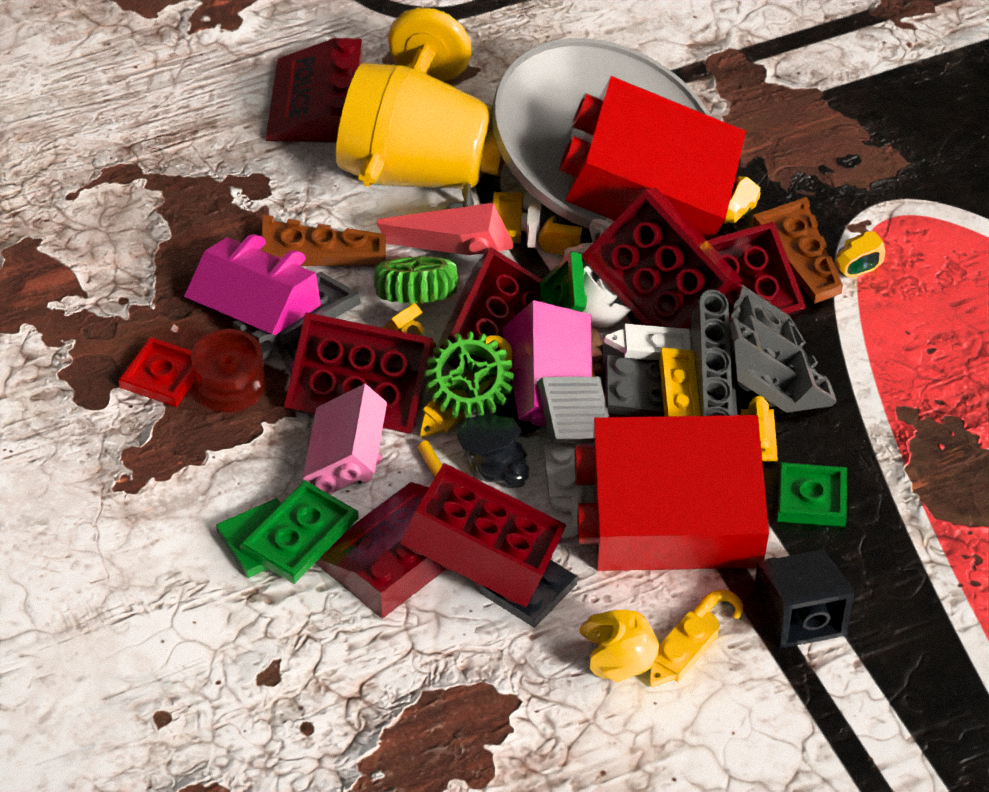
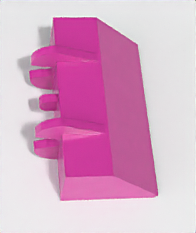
M256 234L247 236L242 243L226 237L205 250L184 295L188 299L273 335L280 333L304 317L306 312L310 313L321 306L316 273L300 267L306 260L305 255L299 251L291 250L281 258L263 252L260 249L266 244V241L263 237Z

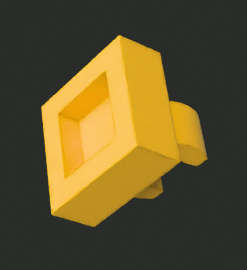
M414 303L391 318L382 328L408 333L407 329H410L415 335H421L425 332L424 327L415 319L423 312Z

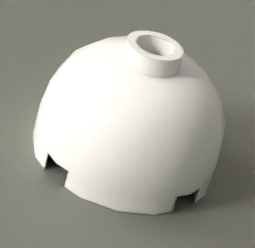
M585 266L584 290L587 296V305L583 313L591 314V326L595 328H608L616 325L631 310L603 280L598 279V274L590 266Z

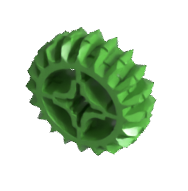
M420 255L418 257L409 256L389 259L377 265L373 275L376 295L383 300L399 302L400 304H423L425 302L434 303L437 300L443 301L457 293V285H459L456 264L441 257H422Z
M471 331L467 334V340H462L461 335L456 333L454 335L455 343L453 344L445 338L442 341L444 349L435 347L433 354L436 358L427 359V366L431 369L425 371V379L430 380L426 384V390L434 392L431 396L432 402L438 403L442 401L440 405L442 412L452 407V417L454 418L459 416L460 411L465 412L466 420L471 418V412H476L477 416L484 415L485 408L490 413H495V403L504 405L506 398L503 394H510L512 391V386L508 383L514 380V374L509 372L512 368V361L504 360L507 356V351L505 349L496 351L498 347L496 340L491 341L487 345L485 334H481L479 340H474V334ZM469 354L480 356L487 361L476 362ZM458 357V368L449 371V375L442 377L446 365ZM465 364L467 370L471 371L472 375L474 374L473 387L471 380H466V377L464 378ZM496 375L497 378L492 388L485 394L480 395L479 386L481 383L489 380L490 376ZM448 388L464 390L469 398L458 396Z

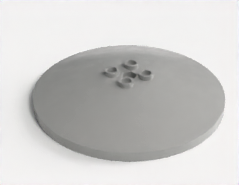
M588 38L559 39L533 47L519 56L509 66L493 98L492 126L498 149L505 163L521 185L556 214L589 229L593 219L606 220L607 217L565 201L572 176L559 171L563 154L571 137L575 136L583 140L585 132L573 128L572 122L585 93L599 98L610 76H613L708 116L711 115L699 97L682 79L643 53L603 40Z

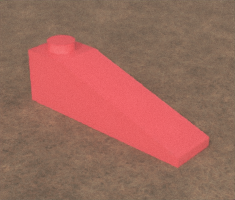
M494 203L377 219L376 223L381 233L386 234L387 244L463 255L484 254L490 247L498 252L513 249V242Z

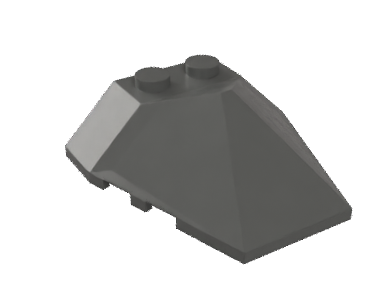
M742 285L738 289L729 323L732 363L738 385L748 392L754 391L763 397L769 406H777L786 413L833 406L837 401L831 383L826 376L820 375L814 367L818 364L816 358L813 355H810L809 358L807 357L802 348L806 342L791 317Z

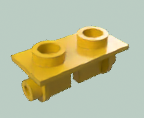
M756 396L749 403L748 409H741V415H758L762 461H778L774 409H769V404L763 397Z

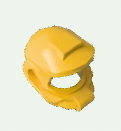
M625 609L593 614L588 617L587 621L582 623L579 629L580 634L590 642L599 643L598 647L590 654L589 665L591 671L600 678L611 679L617 683L631 676L643 674L653 666L657 658L658 640L647 619L636 611Z

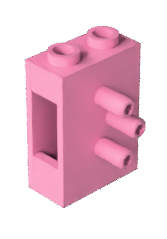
M363 384L316 408L302 479L328 494H332L359 480L363 483H368L375 473L376 465L382 461V455L378 451L387 402L368 385Z

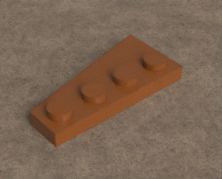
M807 197L753 215L754 226L774 221L795 279L814 304L842 294L843 284L832 257L828 256L824 237L819 234L817 229L818 223L815 215L811 214L809 209L810 203Z
M263 215L262 237L265 239L266 244L261 248V251L273 256L283 258L291 250L299 251L306 257V260L300 266L379 265L381 262L386 261V234L346 228L341 232L333 230L331 225L318 224L316 228L303 226L299 220L288 219L287 223L274 221V216Z

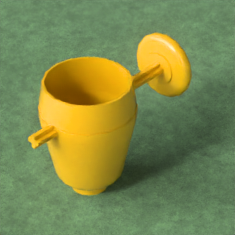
M415 8L403 12L392 22L387 37L389 51L397 65L361 63L354 74L343 106L336 144V163L338 168L359 176L358 179L364 181V186L370 187L372 183L384 186L462 189L466 183H469L471 188L476 186L484 173L500 176L505 161L494 137L492 106L444 82L459 76L466 70L471 59V41L465 29L451 15L437 9Z

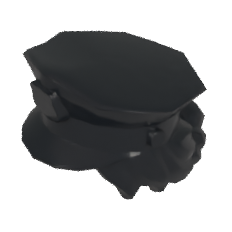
M490 413L468 418L464 422L456 436L462 449L465 450L464 457L467 458L468 468L472 475H476L480 480L505 484L508 488L525 486L526 481L529 479L530 468L526 465L527 453L523 446L516 441L522 431L514 418Z

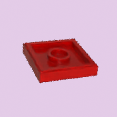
M149 337L118 380L119 387L177 407L207 365V356Z

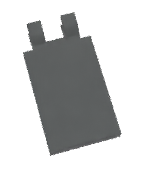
M323 272L316 274L321 306L310 313L336 318L361 304L358 292ZM304 317L276 335L236 320L233 322L234 328L240 332L244 331L242 335L236 338L237 344L245 348L254 341L263 343L255 349V354L261 359H265L274 352L279 342L287 345L300 337Z

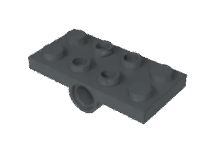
M607 355L604 369L605 401L608 414L631 417H665L659 362ZM731 371L733 415H737L735 372ZM709 395L712 399L717 400L714 396Z

